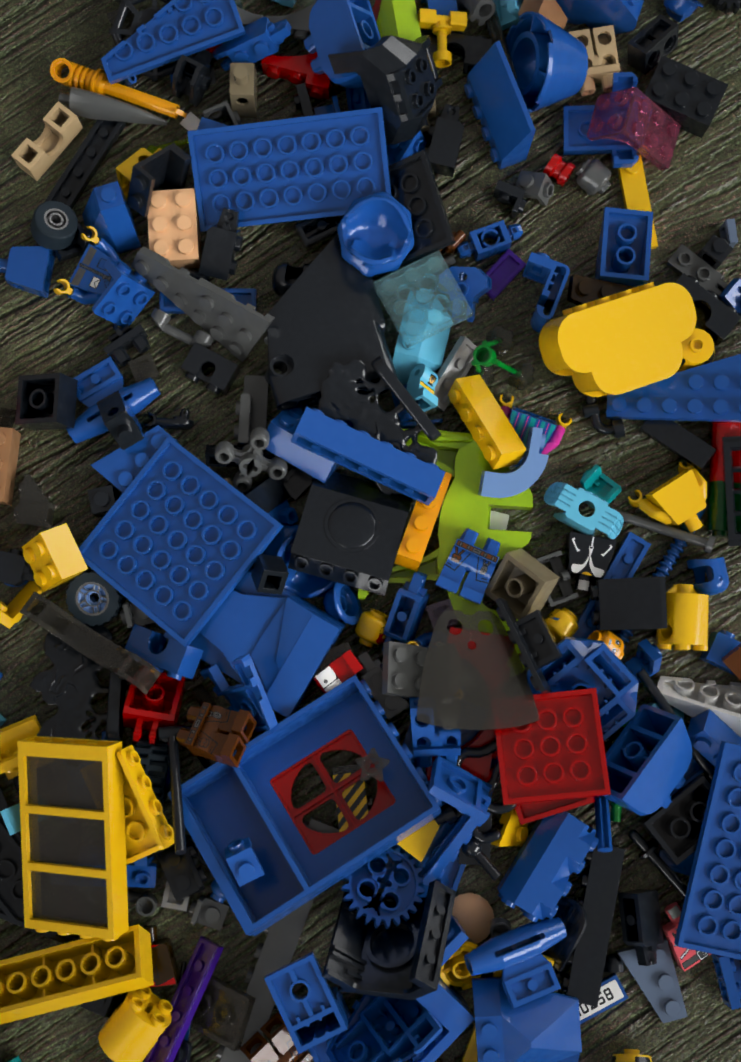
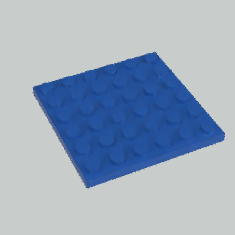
M168 436L82 543L79 550L85 563L186 647L191 644L256 562L258 555L264 552L283 528V525Z

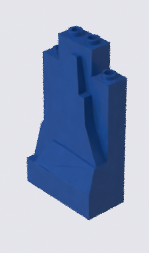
M250 568L190 645L204 650L201 656L203 661L210 665L217 664L221 672L240 683L243 682L231 662L239 656L250 654L272 709L287 718L297 710L308 691L309 684L346 624L285 588L282 595L257 592L251 576L253 569ZM165 632V634L163 635V636H164L165 638H167V639H170V638L174 639V638H173L169 633H167V632Z

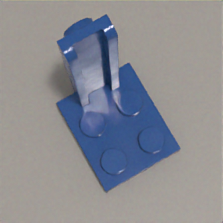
M439 755L432 764L428 793L432 794L437 800L444 801L455 807L462 813V816L426 862L425 870L427 872L423 877V883L429 886L430 882L442 878L449 862L453 863L459 854L460 847L463 844L467 845L476 826H482L490 817V813L487 811L491 804L489 792L492 789V785Z

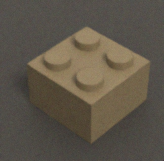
M521 548L505 554L485 594L495 602L499 598L507 600L515 618L519 620L536 610L541 611L560 577Z

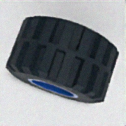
M141 737L134 749L140 756L145 774L151 780L156 798L163 804L170 790L168 744H163L159 739H156L155 744H150L148 737Z

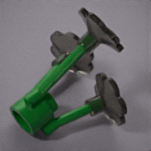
M499 325L493 331L487 332L486 340H483L482 345H479L474 350V360L471 362L472 367L467 376L480 374L484 382L490 385L494 382L493 373L495 368L493 364L509 372L508 384L521 391L526 388V385L533 383L535 368L524 360L518 361L514 366H509L496 359L497 356H504L507 351H511L514 348L512 341L513 332L505 330L503 326Z

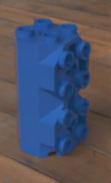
M567 811L539 819L496 888L501 901L513 909L517 905L520 907L523 915L535 923L538 919L544 920L546 917L551 920L558 910L559 906L557 903L561 896L565 897L571 889L572 883L568 881L570 875L573 872L579 874L586 863L584 858L588 851L592 852L599 842V838L595 836L597 831Z

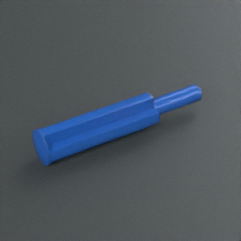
M597 796L594 802L596 835L599 838L597 851L607 853L613 851L609 800L604 796Z

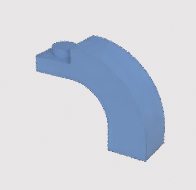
M529 427L526 451L521 463L515 469L505 473L482 470L478 495L492 498L511 497L527 490L539 479L549 455L539 454V450L544 448L546 435L542 434L543 428Z

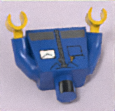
M86 226L92 231V237L87 238L85 234L81 233V238L85 241H92L93 245L88 244L69 282L63 278L56 280L58 283L63 284L64 290L53 289L55 294L62 295L66 293L69 298L84 305L95 304L114 280L103 266L108 258L117 263L122 261L115 249L101 236L97 237V230L92 226Z

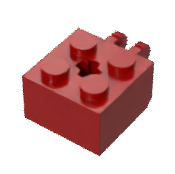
M135 668L123 708V726L135 728L133 741L139 742L142 737V730L150 731L149 743L155 744L159 732L158 727L177 724L185 694V677L182 676L180 681L167 676V673Z

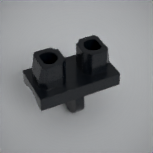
M116 323L112 325L115 333L108 337L111 344L103 348L107 355L111 356L121 367L131 362L132 359L126 351L135 346L139 354H143L151 349L147 339L148 335L140 324L133 329L128 324L120 329Z

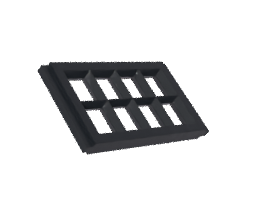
M741 436L722 437L728 546H741V532H736V516H741V510H735L734 494H741V488H734L733 472H741V466L733 467L732 451H741Z

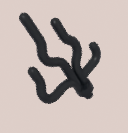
M496 740L482 747H466L461 749V755H458L457 766L462 768L461 763L466 758H481L497 751ZM499 761L493 767L491 777L487 782L492 785L490 792L497 788L501 780ZM491 801L488 811L504 814L513 810L517 804L503 805V803L499 804ZM446 803L441 807L442 814L435 818L438 825L446 821L451 825L459 820L462 813ZM476 826L472 836L480 843L488 844L498 840L501 837V832L498 829H494L488 833H483Z

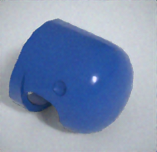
M724 557L687 561L688 569H692L694 572L695 584L693 585L697 593L709 596L724 592L729 586V576ZM705 572L709 582H705Z

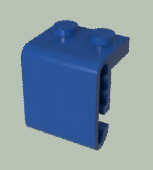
M531 252L522 274L525 278L544 284L530 321L531 327L536 332H541L543 326L552 319L570 274V269L567 265L550 259L547 254L542 252ZM546 301H553L548 315H544L543 310Z

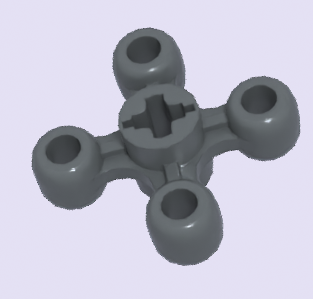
M256 427L251 431L250 444L244 446L242 450L235 449L233 444L228 441H221L215 447L214 456L219 463L228 464L235 462L239 465L240 471L234 475L233 487L241 493H246L252 488L253 476H257L261 471L268 472V475L274 480H280L287 474L288 466L285 460L280 457L267 459L263 456L262 450L267 448L270 441L269 432L263 427Z

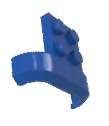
M613 73L611 105L564 106L563 155L611 154L612 168H632L638 162L636 134L638 77L634 73Z

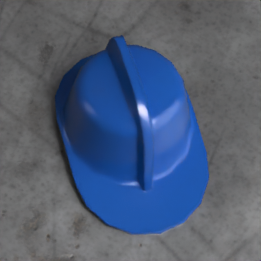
M664 0L663 2L667 14L677 22H682L685 18L690 17L698 6L704 7L697 0Z

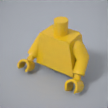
M679 462V474L646 494L645 497L647 499H643L640 490H635V495L639 498L632 500L628 496L630 506L639 507L649 517L665 525H679L684 522L689 532L692 533L703 526L697 513L707 507L705 502L707 499V481L691 464L686 462L688 467H685Z

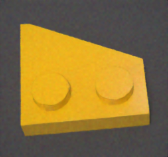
M514 808L510 812L502 814L499 823L503 824L501 837L491 842V845L499 847L523 846L528 837V823L520 825Z

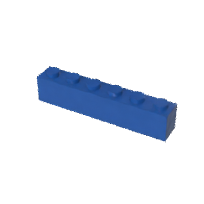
M305 408L290 441L427 506L435 499L445 475V471L441 470L436 464L419 460L414 454L402 452L394 448L391 443L372 438L369 433L363 430H355L344 421L334 420L325 416L322 411L315 408Z

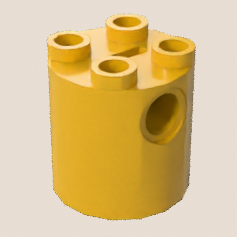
M673 584L666 591L668 628L657 630L656 646L659 649L671 650V645H673V650L689 651L691 646H693V651H708L709 595L698 594L692 584Z
M149 987L128 992L125 1000L115 1009L99 1031L98 1040L104 1053L114 1062H143L157 1043L159 1036L171 1024L172 1004L165 999H160L156 994L152 993Z

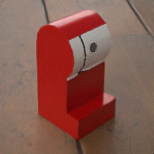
M349 649L316 675L313 680L325 694L362 670L363 666Z

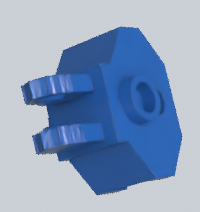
M451 266L439 276V287L450 296L449 301L452 302L453 321L458 322L460 320L461 303H467L466 318L468 322H473L476 303H479V298L492 289V279L482 269L477 267Z

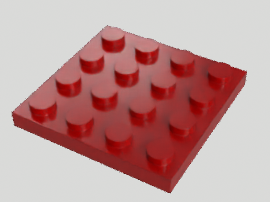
M596 688L492 699L503 805L611 795Z

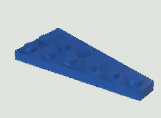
M171 0L155 13L149 22L138 27L136 32L126 41H121L103 56L101 61L108 81L112 85L179 60L182 55L189 56L243 36L246 32L234 0Z

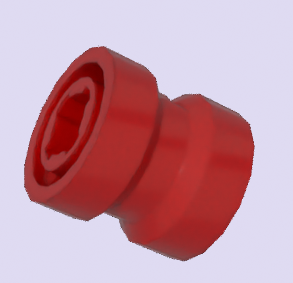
M555 153L546 165L543 173H547L549 178L553 177L556 179V183L563 187L576 166L570 162H564L562 157Z

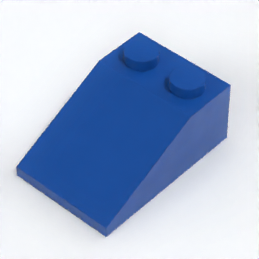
M611 207L604 208L595 279L632 287L648 283L653 212Z

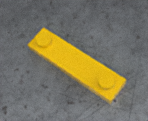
M639 155L638 162L632 168H617L624 207L630 210L652 212L642 157ZM653 221L651 249H656L658 242Z

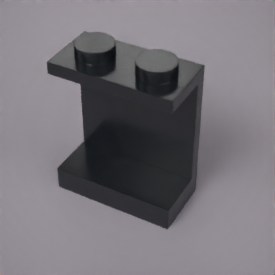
M172 143L135 164L132 169L127 204L145 218L148 216L153 191L161 187L167 190L185 189L191 156Z

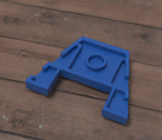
M250 654L239 656L231 662L243 682L241 684L229 686L217 664L207 666L200 671L204 679L209 677L215 684L213 691L217 696L223 695L230 703L229 710L239 712L242 709L250 711L257 722L253 733L271 730L278 725Z

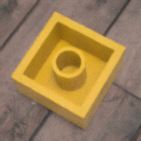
M67 523L39 533L22 546L23 557L30 564L34 572V580L43 592L69 582L88 569Z

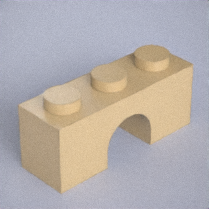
M59 101L43 118L45 128L40 137L35 141L26 138L11 155L19 168L36 181L41 178L83 129L77 115Z

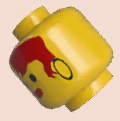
M373 608L370 611H364L355 627V633L360 637L359 642L368 647H373V644H383L386 639L384 628L389 616Z

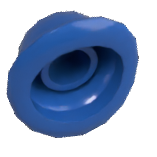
M335 582L334 587L326 592L323 599L326 613L337 620H343L347 624H358L362 614V607L357 594L352 586Z

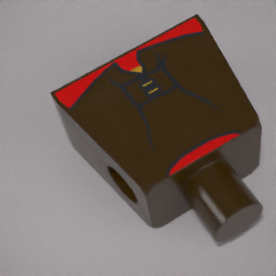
M157 925L144 926L143 928L151 933L154 985L149 988L177 985L180 973L171 939H158Z

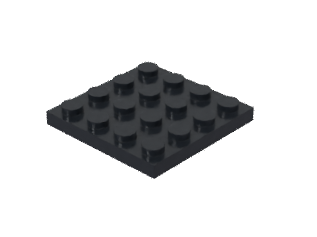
M422 150L389 165L391 194L410 211L414 236V246L400 267L456 243L427 152ZM384 273L374 275V276H372V279L375 278V277H377V276H380V275H382V274H384Z

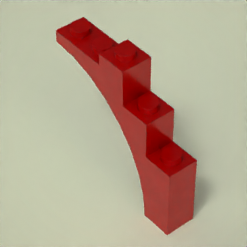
M376 0L372 8L376 21L379 15L381 0ZM317 52L302 56L270 55L261 61L263 74L272 79H286L296 85L305 83L308 94L315 99H329L333 82L326 73L320 75L312 70L310 63L318 57Z

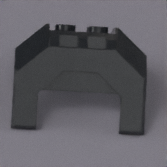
M393 35L383 36L374 46L365 50L328 55L334 74L356 72L361 77L371 108L382 107L386 145H395L414 138L426 121L433 106L437 89L443 84L442 77L438 75L432 56L429 35L418 37L415 41Z

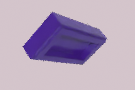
M510 249L486 272L492 279V289L486 295L493 301L526 266V263Z

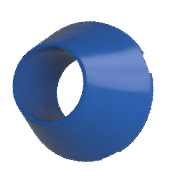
M533 11L524 12L519 16L521 20L517 25L511 26L503 46L529 114L577 94L585 82L588 70V54L585 45L542 14Z

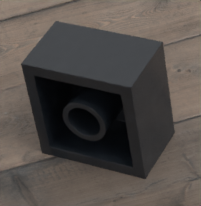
M62 373L19 376L15 424L33 431L74 428L78 380Z

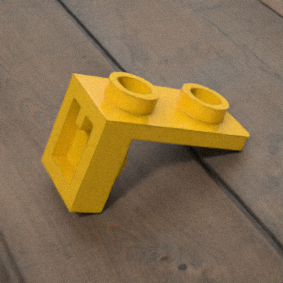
M29 581L8 606L0 601L1 624L10 629L21 620L25 611L37 602L43 591L35 581Z

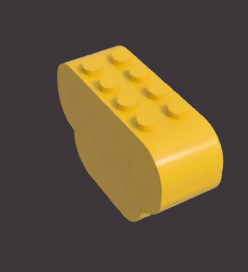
M650 282L562 310L563 316L551 319L543 326L539 335V349L546 367L556 375L572 376L576 388L584 395L601 397L623 394L667 379L678 371L683 359L681 342L693 333L696 326L697 315L693 299L687 289L680 284L664 283L655 286L654 282Z

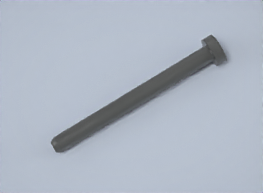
M614 509L622 515L626 523L704 547V552L707 553L712 551L716 539L714 536L710 535L708 539Z

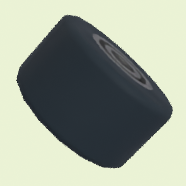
M46 201L38 205L34 211L30 231L39 245L46 249L61 250L68 247L73 241L78 228V219L75 212L66 204L58 201Z

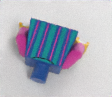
M503 394L500 395L499 406L525 447L529 427L543 428L542 434L546 435L544 448L539 450V454L547 455L559 446L565 429L572 422L571 417L566 423H563L561 421L563 413H560L555 420L513 406V395L508 403L502 400ZM523 454L522 458L520 459L518 465L521 463V461H522V459H523V457H524V454Z

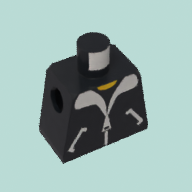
M571 531L566 534L565 570L567 569L570 575L577 576L575 590L589 592L591 579L598 580L604 578L616 546V540Z

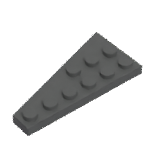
M142 247L137 252L131 264L140 275L146 278L158 291L162 292L175 306L185 312L196 324L200 325L213 339L217 340L242 363L248 358L275 318L268 313L264 316L256 312V307L249 303L244 305L236 301L233 294L203 278L197 280L190 276V271L183 267L181 269L175 268L170 265L168 259L146 247Z

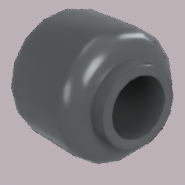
M599 159L586 160L575 173L577 175L576 183L588 195H594L597 192L603 194L611 185L608 181L611 178V171Z

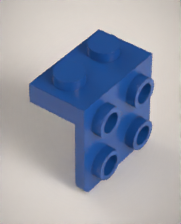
M108 258L103 266L114 280L93 305L92 311L120 327H124L127 324L130 326L156 292L147 283L148 280L137 271L133 272L122 261L117 263Z

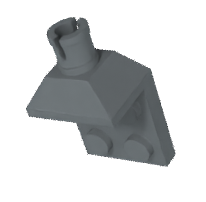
M392 641L383 643L382 694L405 698L433 696V700L453 696L461 686L472 688L477 681L475 677H468V674L477 675V672L473 667H462V659L454 644L449 643L435 648H427Z

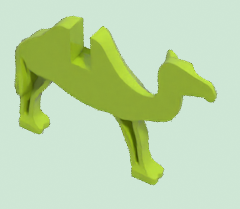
M438 430L442 435L435 441L429 440L423 431H420L417 436V442L420 445L432 447L438 452L436 465L441 470L452 474L451 479L453 480L439 515V548L423 557L418 569L419 572L428 575L426 580H437L457 538L460 539L467 528L479 533L474 546L482 550L487 538L500 542L497 554L499 557L498 561L503 559L507 552L526 546L531 539L532 532L489 529L491 508L531 510L533 508V495L529 488L517 495L505 498L478 495L482 470L505 473L511 471V469L504 467L493 470L484 458L476 441L473 440L471 433ZM411 438L407 442H405L406 446L412 444ZM400 565L395 566L392 569L388 584L411 582L416 571ZM465 572L456 594L446 590L456 619L466 629L508 636L507 631L510 629L506 621L503 622L500 619L496 610L486 607L483 602L478 605L458 596L468 574L467 572ZM358 589V599L365 600L369 591ZM517 644L514 645L513 656L508 657L506 667H510L509 677L518 675L525 669L518 656L521 651Z

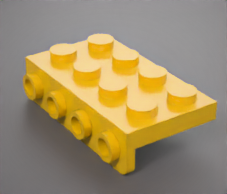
M133 745L117 751V758L123 769L126 865L174 844L173 828L166 820L162 804L155 796L151 780L145 774L140 756L135 751ZM97 761L81 770L99 810L104 811L102 761Z

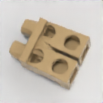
M614 25L592 28L591 33L590 29L568 32L575 38L583 37L578 38V40L585 45L588 54V70L585 82L580 89L581 95L588 96L594 94L596 90L595 83H602L603 92H612L613 73L620 72L621 70Z

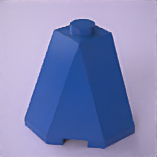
M118 181L93 188L82 213L85 227H94L98 233L97 237L101 236L118 254L142 247L130 206L127 204V198ZM86 227L89 237L91 238L92 231Z

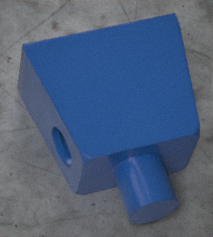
M43 246L11 247L8 259L0 258V273H5V281L11 287L48 298L56 254L53 250L46 249Z

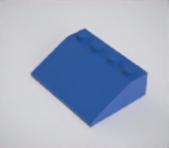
M497 41L468 73L464 90L467 98L472 99L474 104L473 113L476 120L480 119L482 124L481 133L483 139L490 144L491 159L494 163L497 162L499 169H503L527 159L536 129L501 42Z

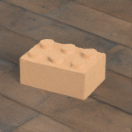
M195 188L153 191L147 216L149 249L168 259L170 265L177 269L182 267L185 269L200 268L202 258L201 233Z

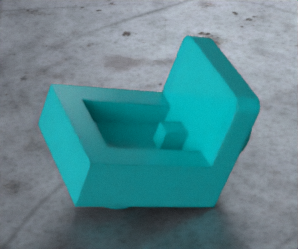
M597 464L592 469L585 471L580 480L581 486L585 491L592 492L609 504L622 491L621 486L602 473L601 467Z

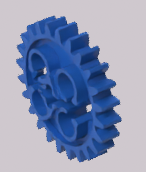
M399 845L395 850L392 847L342 879L348 882V884L341 887V891L348 892L343 901L352 902L348 909L349 911L358 910L356 919H359L362 915L366 917L365 925L370 920H374L375 928H378L380 923L384 922L385 928L388 929L391 921L396 926H399L400 917L407 922L410 919L408 912L412 914L417 912L413 904L420 905L423 901L417 896L425 893V889L419 887V885L423 884V878L417 876L423 869L414 868L417 859L409 860V853L407 851L404 854L400 853L401 847ZM388 854L392 862L402 861V863H399L389 875L386 887L379 901H382L384 897L390 896L396 901V907L388 908L382 902L378 907L380 914L378 916L374 908L368 907L364 909L363 907L369 905L372 897L376 896L387 868L377 873L372 871L370 863L379 862L382 867H385L388 863V857L386 856ZM394 873H402L406 877V883H397L394 879ZM363 885L369 886L373 892L372 897L363 896L359 888Z

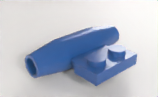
M110 356L74 377V379L78 380L77 398L89 408L75 419L74 428L67 429V432L72 440L78 444L109 431L103 422L97 402L116 391L120 392L134 415L138 414L161 395V392L151 377L124 387V377ZM113 409L111 413L116 414L118 409Z
M559 917L552 918L551 920L537 921L536 923H527L495 936L465 954L464 961L471 976L502 970L501 983L511 1009L519 1007L561 989L551 962L541 953L566 938V928Z

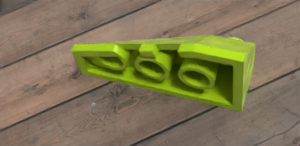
M381 0L379 15L376 21L381 38L393 35L415 41L418 37H421L415 0Z

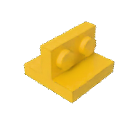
M36 715L0 729V774L5 773L8 780L19 776L17 741L37 736L41 729ZM37 757L38 767L56 761V758Z

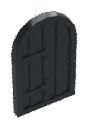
M561 898L557 903L559 906L553 917H559L566 928L567 937L541 953L553 958V966L559 971H563L587 925V914L584 907L573 898Z

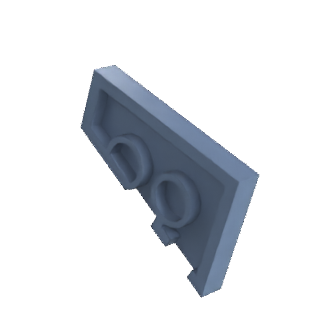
M663 938L664 943L657 945V963L650 966L638 964L634 946L616 950L662 1023L688 1017L667 939Z

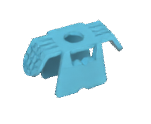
M555 482L546 490L544 495L545 503L564 511L554 513L553 517L582 534L594 536L595 529L606 534L610 539H615L621 532L624 523L622 515L608 507V502L603 499L601 500L592 492L585 491L580 487L574 488L562 482ZM582 502L594 508L592 516L584 517L580 514L579 505Z

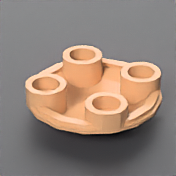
M470 891L456 896L452 915L458 920L467 936L476 944L480 943L490 934V921L494 919L492 907L482 896Z

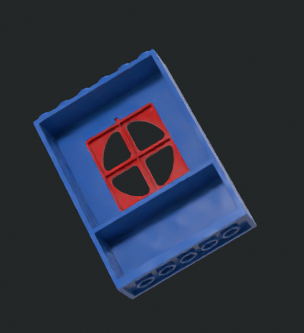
M356 675L287 717L271 730L265 731L248 744L246 743L247 747L238 768L216 762L181 784L184 825L246 935H258L442 814L440 808L443 806L442 801L437 800L432 794L428 793L429 789L426 786L428 779L420 766L417 768L413 766L414 759L406 744L402 746L399 744L398 741L401 739L398 731L392 722L388 724L385 722L387 717L384 709L378 700L375 702L371 700L373 698L371 689L364 679L359 681ZM337 750L350 751L362 756L365 760V766L339 783H335L320 760L322 754ZM306 764H312L325 784L326 790L302 807L294 808L291 801L294 781ZM374 775L377 780V794L374 804L368 814L363 819L358 820L344 800L342 793L366 776ZM170 791V792L167 793V794H168V796H169V798H170V800H171V791ZM334 800L348 822V828L344 831L320 833L307 828L303 823V818L327 801ZM249 837L252 848L265 875L239 887L226 861L224 849L236 839Z

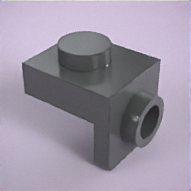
M521 170L515 186L526 190L525 198L537 199L541 205L547 206L549 199L554 193V184L547 173Z

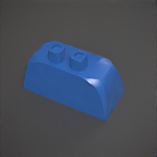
M317 0L309 16L311 35L303 40L306 50L312 54L317 52L318 55L310 63L313 72L320 75L326 73L333 83L348 89L364 88L361 77L356 72L334 74L328 55L365 50L374 46L381 39L369 0Z
M647 704L640 706L635 716L629 721L605 754L611 795L604 796L606 799L639 816L652 814L660 807L667 808L672 802L671 792L674 788H682L686 782L684 774L689 768L693 752L691 740L682 717Z

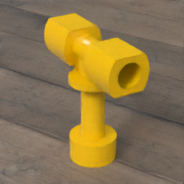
M419 8L418 20L420 28L432 29L433 34L437 36V51L433 53L435 66L437 68L451 66L452 53L447 50V35L451 34L452 31H465L467 27V12L450 11L449 15H437L435 9Z

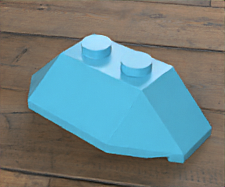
M410 289L393 356L397 378L402 385L408 383L412 369L420 363L425 364L433 372L441 368L452 324V318L434 294Z

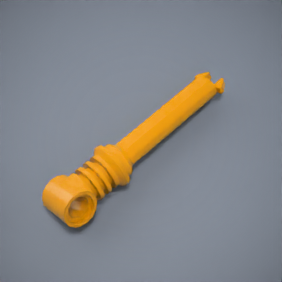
M65 58L55 59L50 66L52 78L65 86L109 95L177 119L178 115L184 118L187 116V113L180 110V105L119 83L111 85L106 73L101 68L97 70L89 67L86 68ZM68 66L69 74L66 78H62L61 72L63 68Z

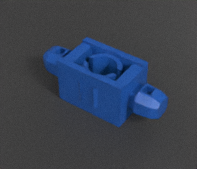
M504 220L471 231L469 232L468 242L465 241L457 246L459 258H467L473 253L477 262L510 249L512 241L519 239L523 235V230L520 224H513L507 228ZM489 237L497 241L495 244L489 245L483 242V240Z

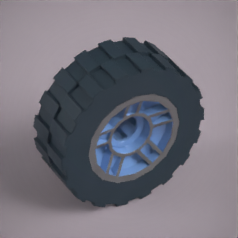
M92 569L77 575L69 583V588L66 590V604H68L69 612L74 615L75 619L81 621L80 623L89 624V626L97 624L99 626L113 619L120 613L119 611L123 608L122 604L125 600V596ZM93 593H97V594H98V596H99V600H98V601H97V599H95L94 596H92Z

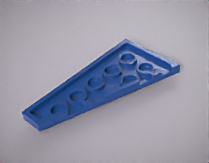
M741 354L677 372L667 379L623 394L607 395L606 419L621 417V419L741 422Z

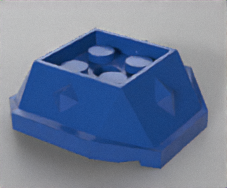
M566 636L557 644L563 657L540 669L552 692L570 691L578 686H585L587 689L596 688L604 741L635 716L639 681L604 641ZM528 668L526 695L542 694L540 690L536 691L530 681L532 674Z

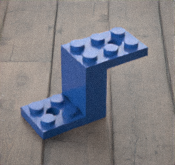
M451 915L442 966L469 938L453 915ZM439 978L436 991L419 997L416 1000L442 1024L443 1031L424 1051L408 1059V1062H435L475 1020L464 998L451 985L448 987L441 978Z
M311 952L265 975L264 980L298 1053L300 1054L309 1049L314 1062H331L326 1051L336 1035L348 1030V1020L351 1013L341 991H338V985L330 989L327 980L322 977L323 972L314 953ZM297 983H303L307 986L308 992L305 996L298 997L293 993V986Z

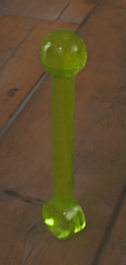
M188 136L186 139L159 146L150 145L147 150L153 154L158 148L163 149L172 143L177 146L189 144Z

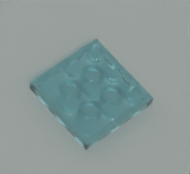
M439 250L373 282V286L406 348L473 316L470 305Z

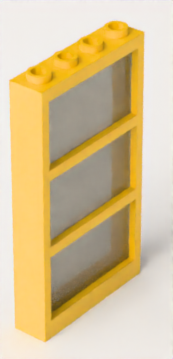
M31 736L17 741L24 928L35 929L38 933L53 931L61 936L76 934L84 939L98 937L106 942L115 941L120 935L129 930L123 769L117 758V751L122 749V741Z

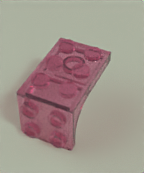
M637 87L601 94L597 98L587 138L591 141L613 139L632 146L660 170H665L670 167L681 125Z

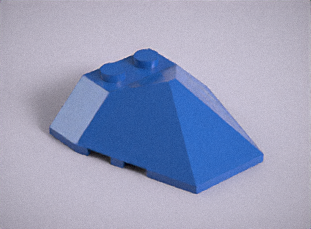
M472 978L478 1062H557L582 1052L578 998L551 992L511 1009L501 983L502 978Z
M363 994L360 1001L356 1000L352 1006L354 1011L348 1020V1030L334 1037L326 1054L331 1062H405L424 1051L443 1031V1027L416 999L406 1000Z

